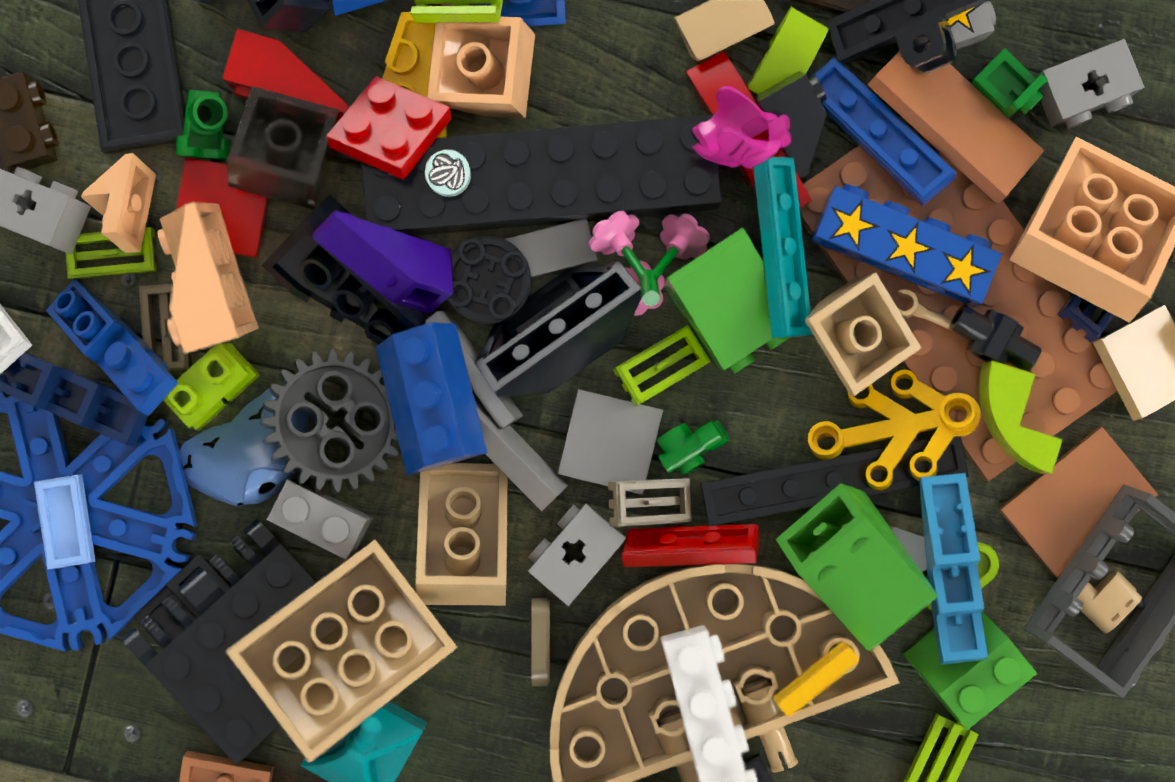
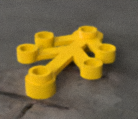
M899 370L891 378V388L894 395L900 399L913 397L932 411L915 414L874 390L871 384L866 387L869 395L865 399H856L854 396H850L848 392L849 401L857 408L868 407L888 420L846 429H840L835 423L829 421L819 422L810 429L808 444L811 452L817 458L824 460L839 456L843 448L892 438L880 458L871 463L866 469L868 485L874 490L882 491L891 486L893 470L919 432L933 429L937 430L924 451L916 453L911 458L910 472L918 481L921 477L935 476L937 473V461L952 439L972 433L979 425L981 412L976 400L965 393H952L944 396L918 381L912 371ZM901 379H909L913 383L912 387L908 390H901L896 384ZM955 410H961L965 412L966 418L961 422H954L950 419L949 415ZM825 437H830L834 439L835 444L831 449L824 450L819 447V442ZM926 460L931 463L932 468L927 473H920L915 469V465L919 461ZM881 469L886 471L888 474L887 479L883 482L872 480L871 475L875 470Z

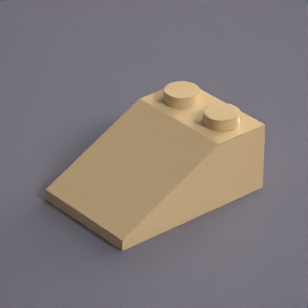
M451 463L420 472L416 594L425 605L506 606L508 477L496 464Z

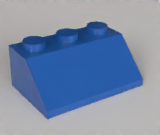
M431 322L393 334L376 347L406 475H412L488 453L456 324Z

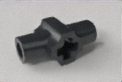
M963 304L956 311L950 322V330L970 341L966 349L985 362L995 361L1001 364L1008 362L1023 371L1029 372L1041 354V347L1020 336L1024 327L1011 317L994 310H987L985 315Z

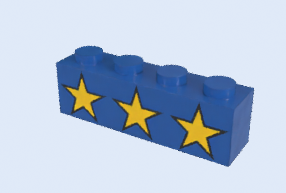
M844 184L843 188L835 186L829 193L811 237V242L968 306L975 307L983 303L1002 256V253L991 249L993 244L990 241L968 234L966 239L950 232V225L937 219L926 218L925 222L913 218L909 216L910 210L898 203L885 201L884 205L867 199L868 192L853 185Z

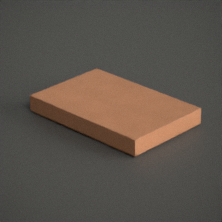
M1097 427L1056 461L1052 474H1040L998 508V510L1053 577L1058 578L1123 484L1150 493L1154 497L1158 494L1105 429Z

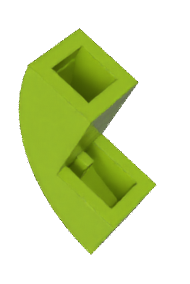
M995 361L982 363L979 376V402L984 421L992 437L1005 453L1022 466L1040 474H1052L1062 439L1020 426L1036 374Z

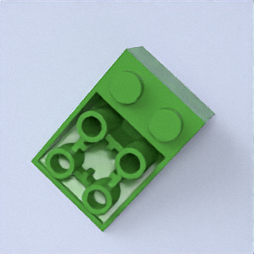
M840 483L775 539L799 576L867 651H872L938 597L865 491Z

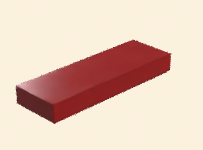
M759 525L628 529L622 551L624 567L756 563L760 542Z

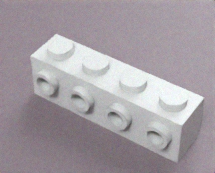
M702 625L662 636V645L699 782H758L754 769L745 771L741 753L749 751L742 724L733 726L729 708L735 707L737 704L730 680L721 681L717 663L724 662L725 660L718 635L709 637L708 630Z

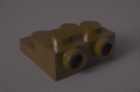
M23 71L0 78V169L14 174L16 167L29 170L58 161L54 147L59 146L58 136L53 124L50 121L46 122L42 106L47 104L45 92L38 80H34Z

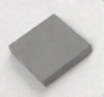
M578 389L558 474L608 486V482L646 480L663 410L642 404L635 407L630 401ZM644 489L625 491L643 495Z

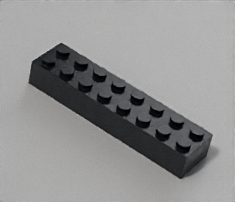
M713 115L436 138L404 180L362 162L366 221L390 227L395 231L410 236L560 224L580 219H587V221L606 220L618 211H625L627 215L633 214L636 217L718 210L721 204L718 163L705 159L692 148L698 143L701 144L692 129L699 123L708 121ZM442 150H453L463 155L471 170V180L468 187L462 193L453 197H445L435 193L430 188L425 177V167L432 155Z

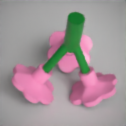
M618 211L612 214L608 220L600 221L594 226L592 231L594 236L588 243L591 250L594 252L601 251L604 255H610L616 251L619 256H624L631 265L630 268L625 269L640 286L642 295L634 316H640L647 309H656L662 304L663 295L661 290L665 284L662 273L674 258L684 260L690 257L697 258L708 251L706 244L710 240V234L705 228L698 226L693 216L682 214L677 217L669 214L663 219V231L660 233V239L667 246V253L653 270H651L647 262L639 261L632 251L633 244L631 241L634 239V231L639 225V220L635 215H627L625 211Z

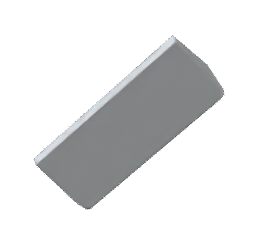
M474 394L488 452L486 455L543 511L568 486L567 483L510 425L505 428L499 427L477 395Z

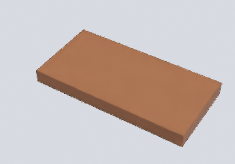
M899 51L867 84L997 204L1011 192L1044 152L1035 141L951 64L925 74L917 68L909 66Z

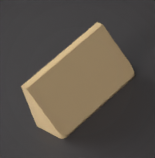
M709 0L674 17L689 55L696 61L703 60L775 24L764 0Z

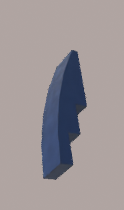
M27 351L0 374V391L34 407L45 409L79 426L93 429L128 446L135 447L148 417L137 410L122 392Z

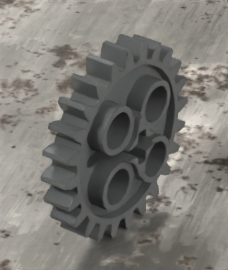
M334 349L328 352L326 362H322L317 352H312L309 359V367L299 358L296 359L293 363L296 375L285 369L279 374L285 387L272 384L268 389L277 398V401H264L262 405L263 409L273 413L272 417L262 419L260 422V426L273 429V433L268 435L263 440V443L266 445L277 444L279 448L270 459L276 461L285 458L287 464L282 474L286 475L296 469L300 472L297 479V484L300 486L309 477L314 479L313 486L315 492H319L325 482H329L332 493L337 494L340 491L342 481H345L348 488L354 491L358 488V476L367 484L375 480L371 468L381 473L385 472L388 466L382 457L395 458L399 453L390 445V442H398L396 430H394L395 425L385 385L382 386L379 382L382 378L381 369L372 375L367 372L370 363L368 358L362 361L359 366L353 365V352L350 351L342 362L338 361ZM334 381L339 384L343 391L342 399L332 401L326 398L322 392V383ZM304 394H310L322 410L312 403H308L304 399ZM366 411L371 414L375 422L373 431H362L357 427L354 420L356 412ZM295 412H305L313 421L312 431L304 433L296 430L291 422L292 414ZM336 413L340 415L342 420L338 424L339 427L336 426L330 430L325 424L329 419L328 416L331 417ZM345 433L359 440L363 444V448L361 450L357 449ZM336 442L343 447L345 459L342 463H332L326 458L324 453L326 443Z

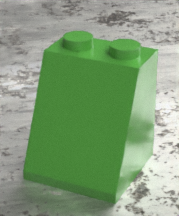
M743 228L667 277L665 281V290L720 373L730 367L733 373L736 374L756 360L752 354L753 351L765 343L772 350L790 338H772L764 262Z

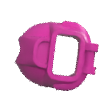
M731 86L721 87L717 91L716 99L719 105L717 112L708 121L701 122L692 129L701 143L692 147L699 155L712 162L732 168L739 165L745 168L755 167L773 156L780 147H786L791 142V135L788 131L790 119L787 115L784 114L777 117L772 113L763 112L750 98ZM765 130H769V141L752 139Z

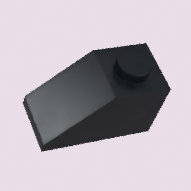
M799 71L753 98L763 112L772 113L777 117L784 114L789 117L790 128L788 131L791 135V142L788 146L783 147L789 158H794L795 170L799 178H802L809 173L827 113L822 102L827 100V97L815 76L809 79L806 74Z

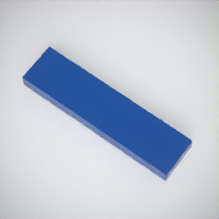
M835 56L810 77L815 76L826 94L827 100L823 101L822 105L827 115L922 207L956 178V172L850 70L839 62Z

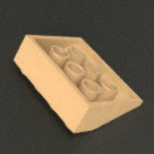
M374 540L226 652L310 763L458 647L378 542Z

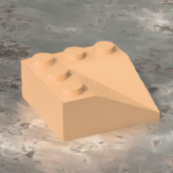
M1076 137L1009 260L1130 323L1151 298L1175 246V186Z
M194 202L160 218L163 229L158 230V238L164 253L172 255L176 271L171 274L173 291L170 311L173 318L168 319L169 332L175 345L181 344L184 353L231 340L259 329L219 204Z

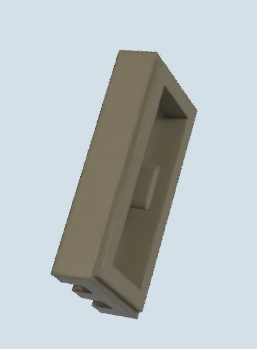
M173 284L139 286L143 341L156 353L152 295L158 294L163 362L168 366V372L187 371L192 366L191 352L184 353L182 345H178L179 361L174 362L173 340L168 328V319L171 318L169 293L173 291Z
M690 478L608 482V491H613V499L609 500V509H614V517H609L610 526L692 522ZM680 489V496L626 499L625 490ZM680 505V513L626 516V508Z

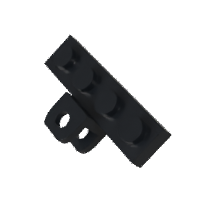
M871 0L827 20L826 23L839 62L846 64L897 41L904 61L909 66L927 74L956 60V43L950 25L945 20L990 0Z

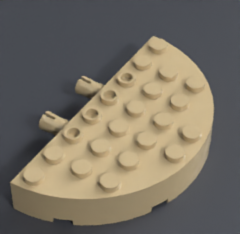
M754 563L687 565L652 577L624 593L600 614L577 643L562 674L553 706L550 730V764L553 782H633L671 767H677L681 782H699L661 637L702 625L708 630L709 637L718 635L725 660L724 662L717 663L721 681L730 680L737 706L729 708L733 726L742 724L746 740L760 736L772 773L784 771L778 755L780 751L788 769L798 764L784 729L787 724L899 684V681L880 644L872 651H867L803 579L779 569ZM842 641L849 645L859 657V662L794 715L787 717L773 697Z

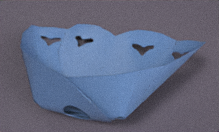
M268 389L243 407L232 422L213 426L183 443L180 449L183 467L188 463V456L191 455L192 468L184 470L190 487L212 499L240 507L247 504H259L280 494L286 480L292 479L296 471L286 475L282 474L287 464L285 458L276 461L270 459L276 450L279 449L277 444L266 445L263 443V440L273 433V429L260 426V422L262 419L272 417L273 413L263 409L261 419L249 420L251 416L258 414L264 401L277 399ZM305 412L293 413L291 417L293 427L299 432H309V415ZM220 437L214 448L203 445L207 442L211 443L215 438ZM263 483H275L276 486L270 491L263 494L258 492Z

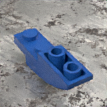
M74 279L64 291L60 292L55 301L46 309L48 314L81 352L95 361L133 406L143 414L149 416L178 384L177 380L167 371L168 366L123 320L77 279Z

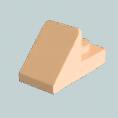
M133 153L125 154L81 195L82 199L103 215L101 233L125 253L141 252L156 174Z

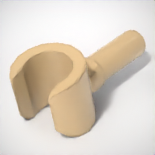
M903 289L897 292L898 295L910 299L913 307L908 311L898 309L904 319L914 315L949 328L952 318L919 304L917 296L910 290Z

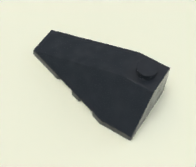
M330 194L261 265L294 296L306 303L312 298L331 309L329 316L341 323L346 318L365 329L367 338L377 344H381L393 334L425 325L426 319L421 311L391 303L313 239V232L334 211L350 214Z

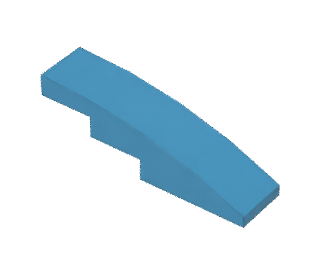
M966 473L921 477L919 481L928 582L938 595L931 602L940 665L985 660L988 658L981 617L984 603L977 564L981 560Z

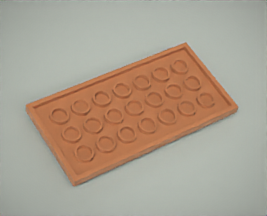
M902 116L899 118L956 172V178L926 205L922 207L860 146H857L805 182L803 185L812 202L800 208V218L811 235H813L829 193L835 186L843 188L844 184H849L868 192L867 199L881 205H884L885 201L898 203L910 210L909 216L923 222H925L926 218L940 220L951 226V233L965 239L968 234L982 237L993 244L992 250L1002 253L983 303L975 307H968L985 315L987 310H994L1011 317L1024 327L1020 336L1041 347V354L1036 364L1029 371L1036 375L1020 426L1054 436L1117 392L1093 342L1090 343L1084 338L1086 332L1082 328L1079 331L1072 328L1071 324L1073 321L1069 317L1063 320L1057 315L1070 297L1068 291L1009 260L1024 229L1002 200L999 204L995 203ZM819 245L845 284L852 279L876 272L895 305L901 311H908L913 307L910 299L897 294L899 290L903 289L914 292L919 304L950 318H953L956 311L963 305L961 302ZM913 315L910 318L904 319L921 346V349L901 362L905 369L912 371L918 381L940 394L947 396L952 393H965L974 398L980 407L979 376L982 363H985V361L974 356L966 349L970 341L949 328ZM1008 362L1005 363V365L1017 368ZM955 410L951 412L949 417L954 422H961L966 418V414L961 410ZM981 412L977 428L972 433L961 436L963 450L984 481H990L1016 463V461L1005 453L994 440Z

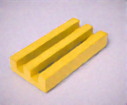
M842 641L773 697L774 701L787 717H791L858 663L859 657L849 645Z

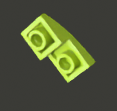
M791 6L769 42L768 51L747 84L748 89L756 94H760L799 71L806 74L829 28Z

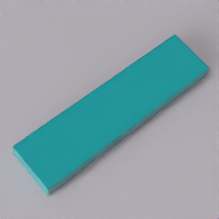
M770 157L753 168L772 338L813 335L805 322L811 310L794 158Z

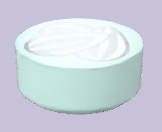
M442 150L432 155L425 167V177L430 188L435 193L445 197H453L459 195L468 187L471 180V170L463 155L453 150Z

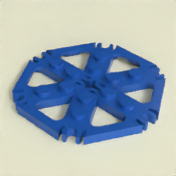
M0 391V413L8 414L23 475L22 477L0 470V518L10 521L0 531V633L65 652L70 651V647L73 651L84 648L81 638L84 630H88L93 634L95 645L106 642V631L108 641L112 640L184 568L171 564L169 559L175 562H186L190 559V555L180 553L176 548V542L180 537L192 540L197 535L190 529H180L179 523H187L193 527H198L174 428H169L165 435L158 438L156 434L163 432L167 428L169 421L166 418H161L153 426H149L145 422L135 447L125 445L100 434L70 463L59 416ZM155 455L162 460L172 498V506L167 513L157 515L102 499L144 457ZM82 474L93 544L144 558L151 562L152 574L150 578L121 606L112 607L104 601L94 562L47 570L34 482ZM41 557L43 558L57 619L52 624H42L8 614L1 606L2 595Z

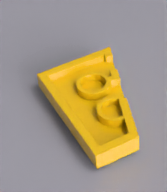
M401 12L385 59L387 66L382 79L427 97L436 23H415L410 14L411 12ZM446 127L437 138L446 137Z

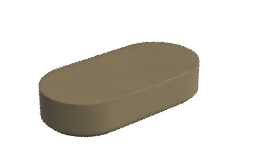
M532 598V686H548L550 684V600L548 598Z

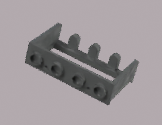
M1124 484L1023 628L1096 681L1100 686L1122 698L1138 682L1141 672L1154 653L1163 646L1166 636L1175 625V555L1143 599L1144 605L1140 609H1136L1097 667L1052 635L1065 614L1076 616L1081 611L1083 603L1077 597L1090 578L1099 580L1107 574L1109 567L1103 560L1116 541L1125 543L1132 538L1134 529L1128 524L1138 509L1175 537V513L1152 494Z

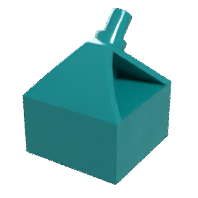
M388 701L312 762L309 763L305 757L301 766L328 782H395L428 722Z

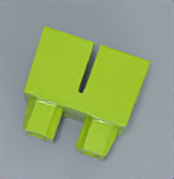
M217 343L177 379L178 384L164 398V402L188 428L193 426L195 430L200 431L228 405L223 397L227 401L232 402L260 374L231 343Z

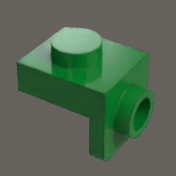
M1004 48L971 83L1009 118L1018 110L1024 115L1043 98L1044 95L1039 89L1048 79L1043 74L1035 78Z

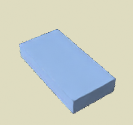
M82 474L34 482L47 570L96 562Z

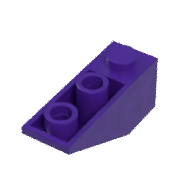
M334 211L313 232V239L391 303L430 314L453 294L451 249L338 211Z

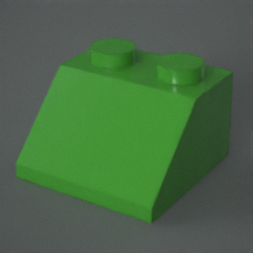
M983 611L981 612L988 652L987 659L940 665L935 628H932L901 653L955 721L967 730L1037 674L1012 641Z

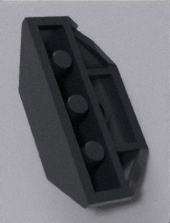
M620 261L610 262L608 265H590L567 269L530 295L523 308L516 315L504 322L494 324L485 342L483 352L478 355L474 364L497 397L550 393L622 341L642 298L640 286Z

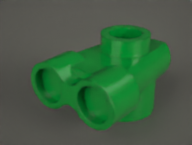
M188 91L183 135L176 138V156L228 160L229 140L223 138V124L227 119L228 111L226 104L221 99L220 92ZM198 107H203L208 113V118L204 123L200 121L197 115Z
M710 420L695 430L694 434L688 425L683 423L656 440L663 451V454L658 457L668 473H675L679 470L682 476H685L705 463L702 455L710 450L714 451L730 441V438L718 420L715 422Z

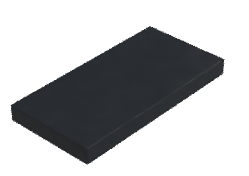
M78 0L101 152L109 154L176 143L177 136L183 135L186 110L169 0Z

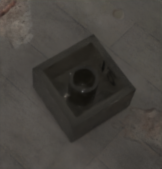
M252 86L227 159L228 187L314 209L333 151L329 147L327 134L337 124L339 110Z

